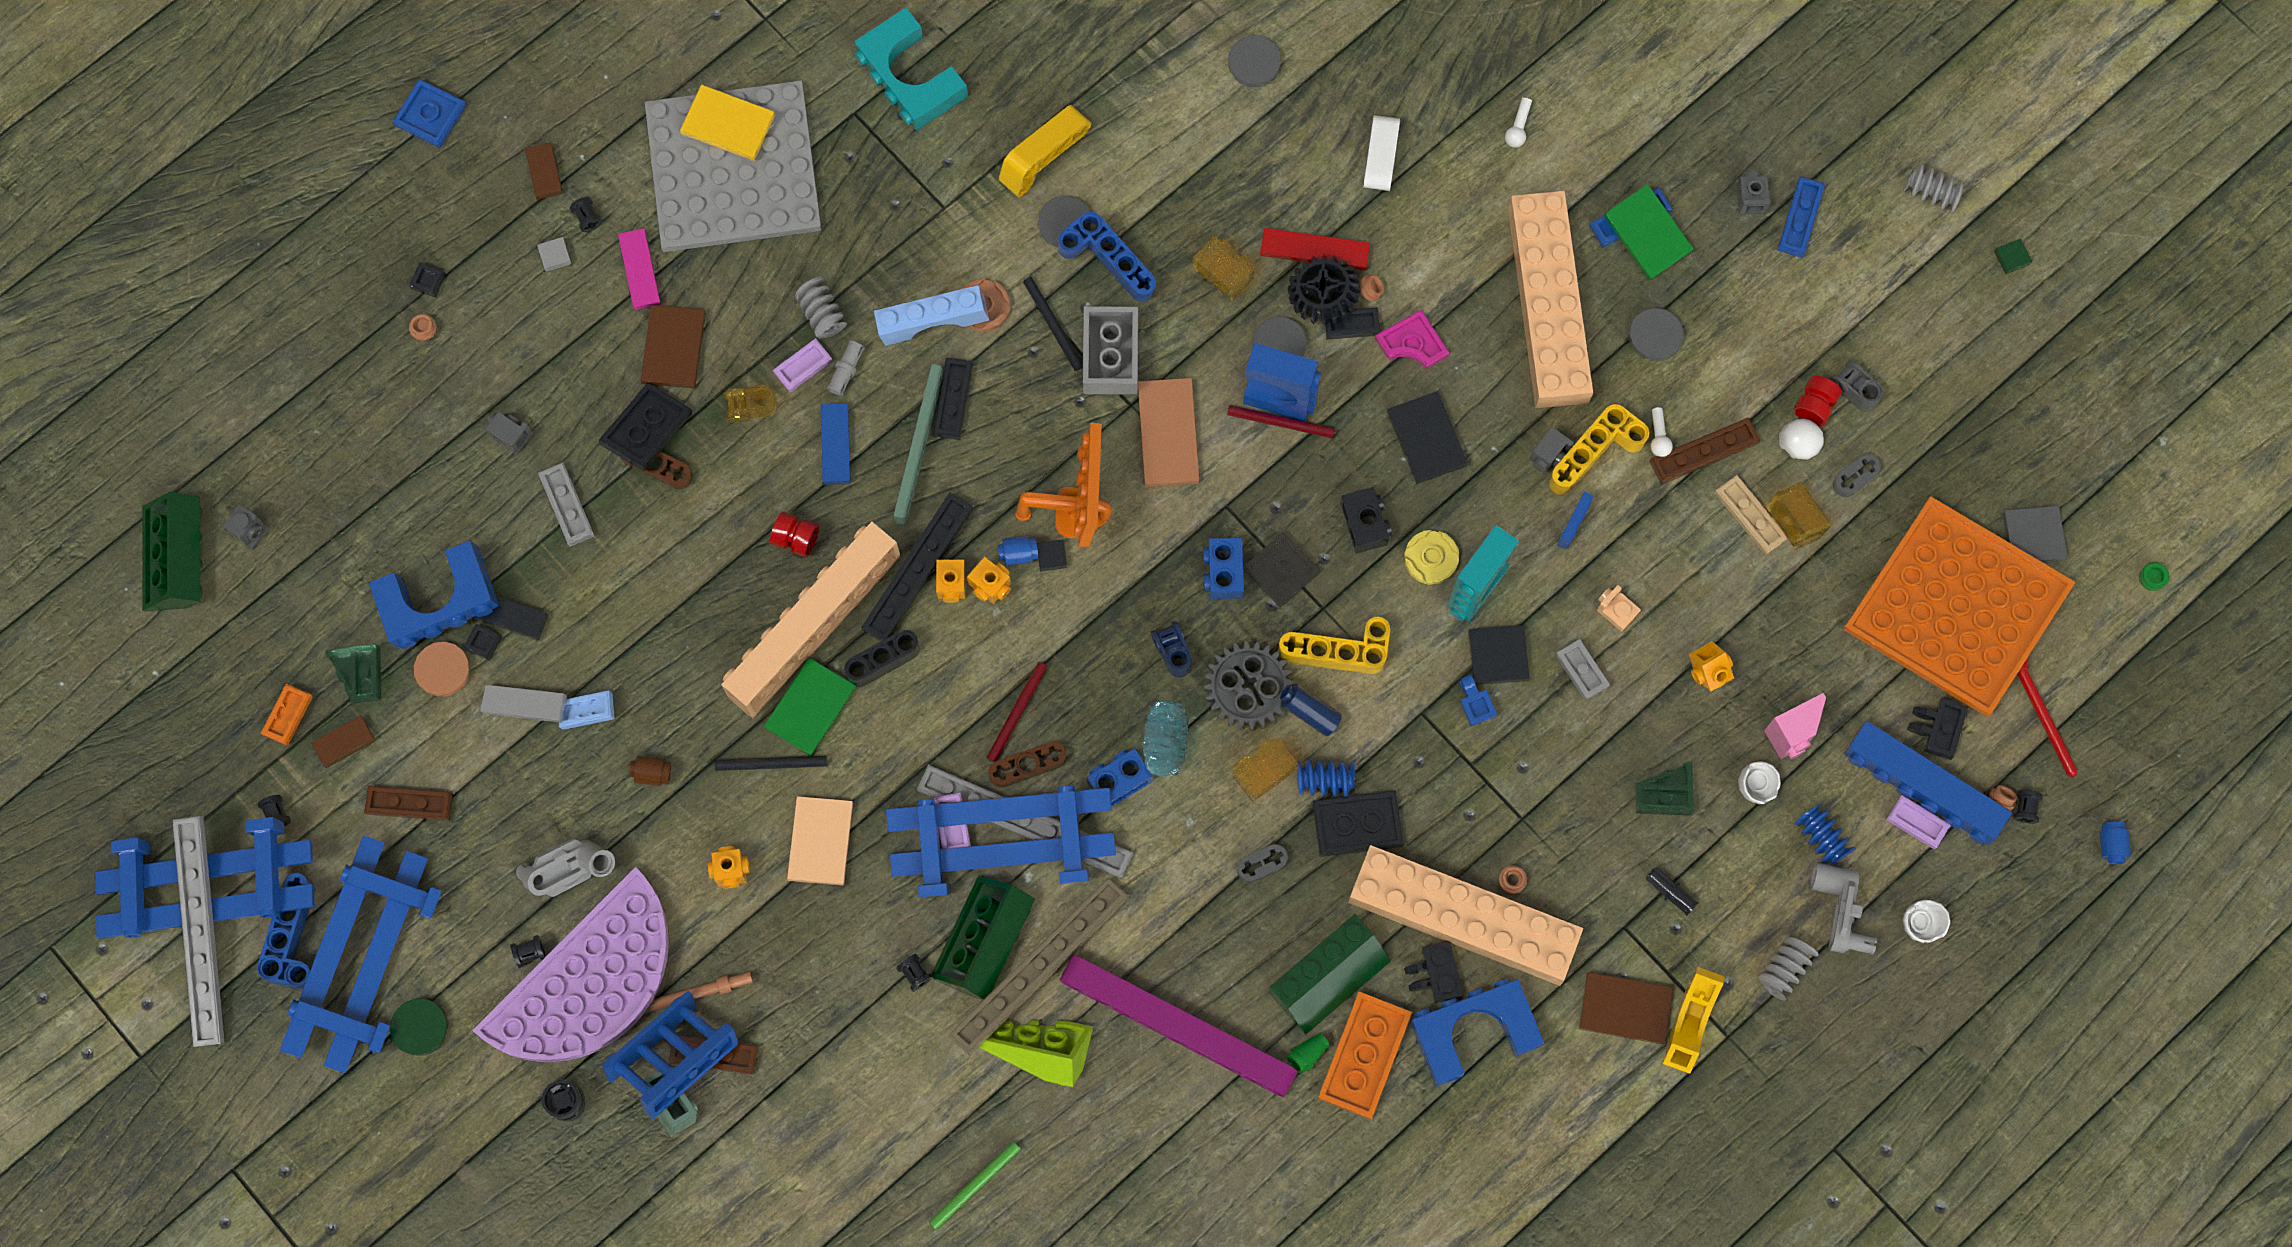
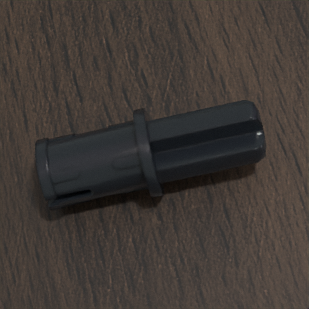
M1655 867L1647 875L1646 881L1665 896L1664 900H1670L1686 916L1698 904L1697 901L1679 887V882L1676 884L1658 868Z

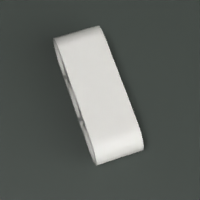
M1374 115L1364 188L1390 191L1400 118Z

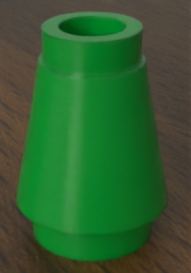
M1318 1033L1316 1036L1291 1048V1053L1287 1055V1059L1291 1066L1298 1073L1302 1074L1304 1071H1310L1326 1049L1330 1047V1044L1321 1033Z

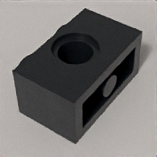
M1374 487L1342 495L1340 504L1356 554L1387 546L1392 530L1389 520L1383 519L1381 512L1384 510L1383 500L1380 494L1376 495ZM1364 515H1369L1375 522L1364 524L1360 518Z

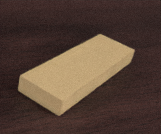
M1738 475L1715 490V495L1765 556L1788 540L1789 537Z

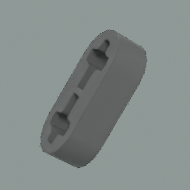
M1864 454L1843 469L1834 479L1833 489L1835 493L1841 497H1850L1872 481L1881 468L1878 458L1871 454ZM1870 463L1872 465L1870 471L1867 470L1863 474L1859 473L1863 464L1868 465ZM1851 477L1855 479L1850 488L1848 486L1845 488L1841 486L1843 480L1847 481Z
M1274 844L1244 857L1238 863V877L1245 883H1254L1282 870L1287 864V851L1284 847ZM1274 851L1276 855H1282L1278 865L1274 861L1267 864L1264 863V861L1270 858V852ZM1246 863H1249L1250 866H1255L1259 863L1261 867L1254 870V876H1250L1249 873L1243 874L1242 872L1245 870Z

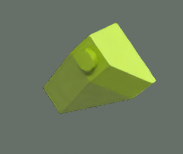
M1006 1020L979 1048L1044 1081L1073 1087L1084 1068L1092 1035V1026L1069 1021H1056V1025H1039V1020H1029L1027 1025H1013L1012 1021Z

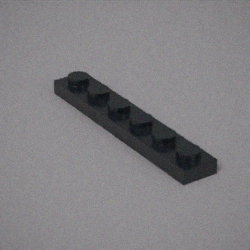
M949 492L862 625V631L879 641H883L892 635L935 569L937 560L942 558L972 512L973 506Z

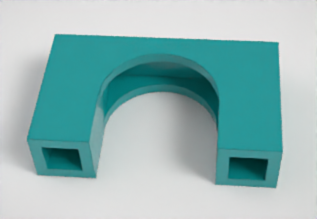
M904 8L854 41L856 48L854 55L861 66L866 65L871 71L869 75L877 86L881 84L885 89L884 94L892 106L896 104L901 110L899 114L906 125L911 124L918 131L966 99L968 91L967 85L952 66L930 81L920 85L905 84L893 76L890 70L894 59L901 52L923 39L920 24L909 10Z
M1495 525L1456 579L1447 608L1450 609L1451 615L1460 621L1466 620L1469 623L1507 573L1510 566L1507 560L1516 550L1519 540Z

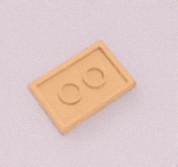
M797 796L788 881L844 885L853 801Z

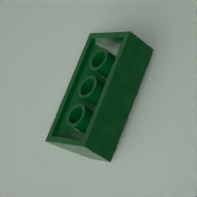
M168 492L142 506V611L186 609L200 602L202 596V586L200 585V572L202 570V560L200 559V545L202 543L200 519L202 508L200 507L199 496Z
M978 876L933 969L932 979L966 995L984 1000L994 990L995 983L1006 964L1014 943L1018 939L1019 932L1030 913L1035 898L1012 884Z
M1354 914L1269 987L1268 993L1306 1035L1390 963L1391 960L1374 934Z

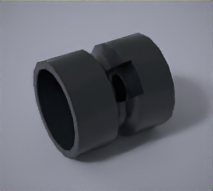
M564 1080L550 1083L543 1091L541 1098L545 1111L563 1122L574 1121L579 1118L584 1112L586 1105L585 1096L582 1091L569 1081Z

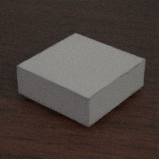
M563 237L537 245L546 272L572 264Z

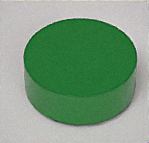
M2152 562L2142 568L2139 573V581L2145 589L2158 591L2168 583L2169 572L2164 565Z

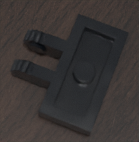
M1941 698L1936 712L1918 706L1914 707L1912 714L1918 718L1933 721L1930 728L1919 723L1910 722L1907 730L1917 735L1928 737L1924 752L1952 760L1968 706Z
M1450 941L1422 947L1425 963L1404 968L1406 975L1427 971L1429 980L1416 981L1408 985L1410 992L1431 988L1435 1004L1454 998H1463L1464 996Z

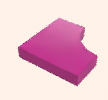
M1422 310L1415 312L1375 335V340L1388 360L1397 357H1409L1420 362L1427 369L1449 356V351Z

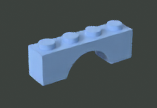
M979 285L874 311L878 334L885 346L912 340L916 333L933 326L954 324L965 327L989 321L985 297Z

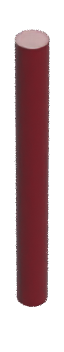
M1229 405L1227 415L1332 439L1335 432L1333 427Z
M1041 662L1036 664L986 757L990 762H996L1047 669L1045 664Z

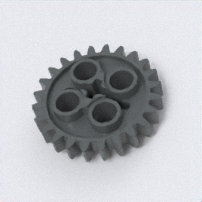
M1245 641L1244 649H1240L1234 643L1233 652L1223 648L1224 658L1215 655L1214 660L1217 665H1208V670L1213 674H1205L1204 680L1211 683L1204 686V691L1211 693L1206 697V702H1215L1211 707V712L1220 710L1218 720L1221 721L1225 717L1229 718L1228 727L1233 725L1234 722H1238V729L1240 731L1244 724H1248L1250 731H1253L1254 724L1258 723L1261 729H1264L1265 720L1273 725L1275 723L1274 714L1282 718L1284 713L1280 708V695L1286 686L1294 684V681L1286 679L1292 675V670H1283L1287 665V661H1277L1279 657L1278 651L1270 655L1269 645L1263 651L1259 650V642H1256L1254 648H1250L1248 641ZM1250 662H1255L1260 666V670L1251 673L1246 670L1245 666ZM1235 666H1238L1240 668L1246 682L1249 685L1254 683L1253 691L1255 695L1263 702V706H1259V704L1256 702L1255 696L1253 695L1250 688L1243 689L1244 679L1234 669ZM1226 677H1232L1237 681V684L1231 688L1223 685L1222 680ZM1271 685L1275 688L1276 692L1272 695H1265L1261 692V687ZM1247 699L1253 706L1249 710H1242L1238 707L1237 703L1240 700Z

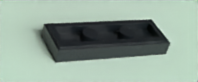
M946 358L933 431L934 437L961 440L973 361Z
M497 597L500 606L492 609V613L483 617H472V619L539 641L548 614Z

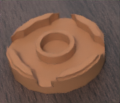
M977 279L969 282L962 289L979 285L985 297L989 321L967 327L978 332H989L999 328L1006 322L1010 313V298L1007 290L1000 283L986 279Z
M448 642L433 643L425 647L417 656L414 664V677L418 685L429 695L451 696L459 692L466 685L469 679L470 662L464 651L455 644Z

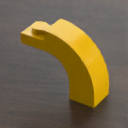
M1697 967L1692 980L1687 985L1676 1014L1664 1055V1065L1689 1074L1691 1073L1700 1053L1708 1018L1723 986L1725 976Z

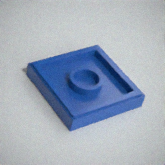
M419 79L392 123L394 126L440 148L466 107V103Z

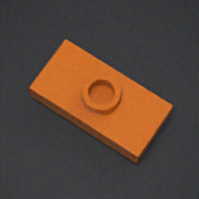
M285 684L260 734L288 746L313 696Z

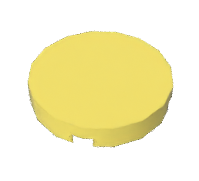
M1426 530L1416 534L1408 542L1404 554L1405 566L1409 574L1418 582L1428 585L1440 584L1449 580L1455 573L1459 562V549L1454 540L1446 533Z

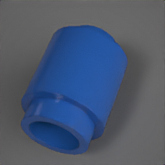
M1026 535L1003 538V544L998 545L999 560H1005L1006 566L1031 563L1033 559H1038L1036 537L1029 538Z
M2108 822L2102 824V830L2099 832L2102 859L2108 860V864L2126 863L2125 859L2131 857L2129 830L2125 828V823Z

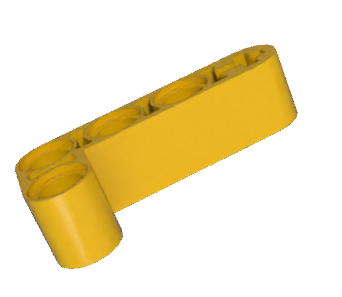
M1072 105L1067 106L1009 152L1004 159L999 181L1017 197H1022L1032 187L1036 174L1081 139L1089 130L1092 122Z
M1617 404L1608 406L1554 468L1549 480L1550 489L1558 495L1569 493L1613 441L1628 452H1639L1643 449L1649 437L1648 427L1623 406ZM1615 416L1620 420V423L1612 424L1608 421L1607 417ZM1637 433L1642 440L1634 441L1629 437V434ZM1594 435L1602 438L1603 443L1596 444L1590 437ZM1581 455L1586 459V463L1579 464L1573 457ZM1569 470L1570 474L1568 479L1564 480L1563 482H1560L1558 479L1563 478Z
M1382 617L1371 618L1366 624L1363 641L1288 632L1280 639L1279 656L1282 660L1293 664L1377 674L1384 668L1386 662L1390 625ZM1373 627L1381 628L1384 635L1374 637L1371 635L1370 629ZM1289 643L1294 644L1293 652L1288 651ZM1304 644L1307 645L1306 655L1302 654ZM1315 646H1320L1325 649L1326 654L1315 656L1311 649ZM1349 650L1353 654V658L1344 660L1339 656V652ZM1377 654L1381 661L1377 664H1372L1367 660L1366 656Z

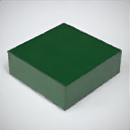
M2021 239L1997 247L1994 251L2005 274L2029 266L2032 263Z

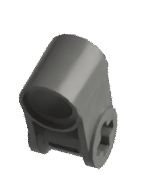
M1849 360L1845 364L1846 367L1838 375H1833L1830 380L1839 385L1842 389L1841 394L1859 410L1864 412L1872 411L1876 408L1883 395L1882 386L1865 372L1857 362ZM1862 393H1871L1874 399H1867Z

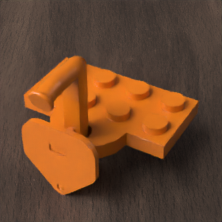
M1090 423L1088 432H1083L1081 445L1078 446L1077 461L1081 462L1080 470L1077 471L1076 486L1078 488L1064 487L1057 495L1024 492L1020 496L1015 513L1019 521L1030 519L1032 514L1030 507L1054 509L1057 532L1063 537L1078 539V547H1090L1095 531L1104 525L1112 514L1111 505L1106 501L1099 500L1102 424Z

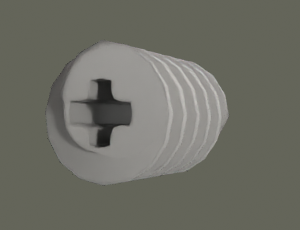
M1918 164L1910 173L1902 192L1904 193L1911 187V196L1914 197L1920 191L1922 192V201L1928 196H1932L1931 205L1941 200V209L1944 210L1950 204L1952 214L1962 196L1964 182L1959 180L1953 185V176H1949L1943 181V172L1940 171L1934 177V168L1930 167L1924 173V164Z
M816 277L805 282L795 294L796 300L800 302V307L805 311V316L810 320V326L815 329L814 332L818 338L832 337L842 331L847 325L846 322L839 323L844 317L843 313L838 312L834 314L839 306L836 303L830 304L834 300L833 295H825L829 291L828 286H820L824 282L823 277Z
M1787 937L1784 940L1785 946H1780L1777 950L1779 955H1773L1771 958L1772 964L1765 966L1766 973H1760L1758 976L1762 986L1774 997L1783 1001L1787 999L1782 994V991L1784 990L1789 993L1793 991L1788 984L1789 981L1796 984L1800 982L1795 973L1805 975L1806 971L1801 966L1802 963L1808 966L1813 964L1808 955L1815 957L1819 955L1809 944L1793 937Z

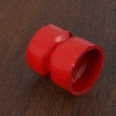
M1813 375L1809 378L1804 388L1805 395L1799 397L1793 411L1800 419H1808L1818 426H1824L1832 413L1831 407H1834L1837 403L1842 389L1828 378Z
M782 511L773 526L770 544L784 550L791 547L792 553L807 558L816 543L819 525L805 519L799 522L797 516Z

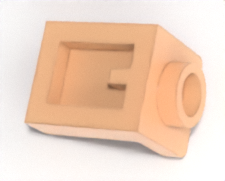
M1617 585L1613 591L1608 588L1598 600L1601 604L1597 611L1618 630L1623 632L1641 612V609L1621 593L1622 587Z

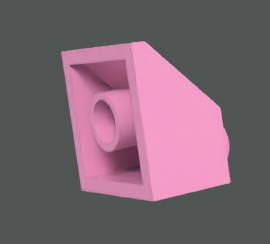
M1824 693L1775 717L1764 730L1780 759L1787 756L1790 759L1796 758L1803 754L1806 748L1811 746L1810 741L1817 733L1826 700Z

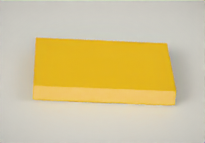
M701 85L680 132L682 135L755 161L773 122L775 112Z

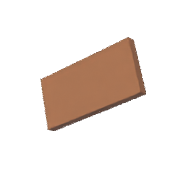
M1192 378L1138 381L1145 487L1199 484Z

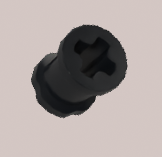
M590 197L580 198L569 207L571 213L575 214L580 222L579 228L584 233L597 229L603 222L601 217L596 215Z
M2018 790V809L2013 819L2028 824L2039 823L2040 818L2037 816L2039 801L2043 799V794L2032 790Z
M272 795L257 803L258 808L263 811L265 818L274 817L283 822L284 827L290 824V817L286 816L281 804L283 801L282 796Z
M535 935L532 940L518 945L516 943L510 944L512 955L518 968L523 967L524 963L538 958L543 960L546 957L539 935Z
M917 954L908 957L896 968L898 972H902L911 984L910 989L912 992L922 988L933 978L931 973H926L918 961L919 956Z

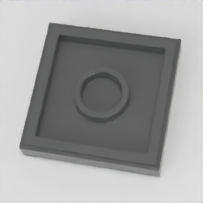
M2059 506L2005 510L2002 513L2007 542L2043 563L2065 561L2068 558Z

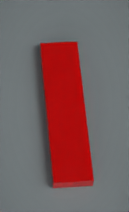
M1264 228L1260 256L1300 262L1304 260L1307 263H1312V256L1316 257L1317 260H1322L1321 257L1325 254L1327 260H1330L1335 255L1338 262L1344 259L1347 262V267L1352 266L1356 270L1366 271L1370 243Z

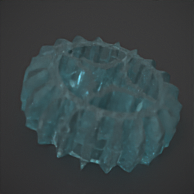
M1174 701L1156 702L1147 715L1145 733L1143 734V755L1145 757L1144 762L1151 774L1163 777L1177 775L1182 769V764L1185 762L1187 744L1189 743V723L1187 721L1188 715L1181 703H1175Z

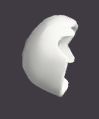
M1795 419L1784 425L1779 433L1781 449H1785L1791 458L1808 460L1818 455L1824 444L1823 432L1816 423L1808 419Z
M1763 761L1753 762L1744 767L1738 778L1739 790L1744 798L1757 804H1765L1775 799L1781 785L1778 771L1773 765Z
M1920 900L1911 904L1906 909L1902 919L1905 932L1912 940L1922 943H1930L1944 937L1951 923L1949 912L1941 903L1932 900Z

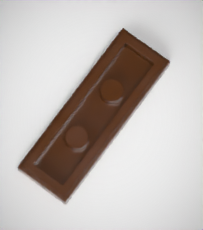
M368 786L364 813L375 816L450 821L453 793L448 791Z
M679 1035L693 1048H698L707 1040L706 1038ZM738 1043L735 1048L711 1069L754 1075L759 1047ZM671 1044L668 1062L678 1065L686 1056Z

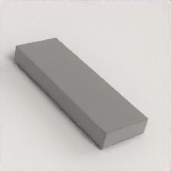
M562 462L539 472V477L569 547L594 537L595 535L565 464Z
M486 685L480 712L489 715L562 723L567 696L563 693Z

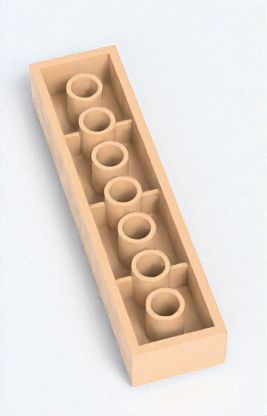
M1565 191L1511 196L1508 212L1535 409L1589 404L1593 395V387Z
M873 522L867 527L865 525L856 532L855 540L849 547L844 546L840 549L835 557L837 560L830 567L825 566L819 572L818 580L812 587L807 586L800 593L799 601L793 607L789 606L782 612L779 617V623L774 628L769 627L762 634V641L756 648L751 647L742 657L743 662L736 669H730L723 677L724 682L721 685L728 698L752 719L901 558L897 542Z
M1372 845L1369 847L1348 902L1446 942L1450 941L1451 944L1558 986L1565 980L1583 928Z

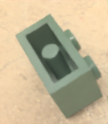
M658 1070L643 1080L650 1086H653L665 1076ZM683 1093L664 1109L657 1118L672 1138L696 1122L698 1109L692 1098L686 1097Z

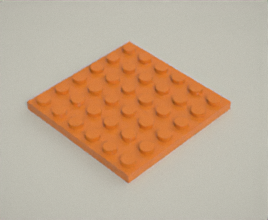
M1930 496L1846 624L1844 631L1989 718L2076 582Z

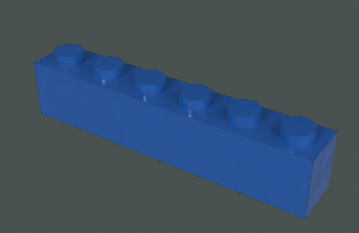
M1868 721L1860 727L1844 752V755L1849 757L1848 760L1853 765L1873 772L1874 778L1883 783L1889 782L1897 787L1898 793L1906 798L1916 799L1921 803L1922 808L1933 814L1938 813L1946 818L1945 822L1949 823L1951 827L1956 829L1962 828L1970 834L1969 836L1972 840L1979 844L1990 845L1995 841L2012 814L2005 807Z

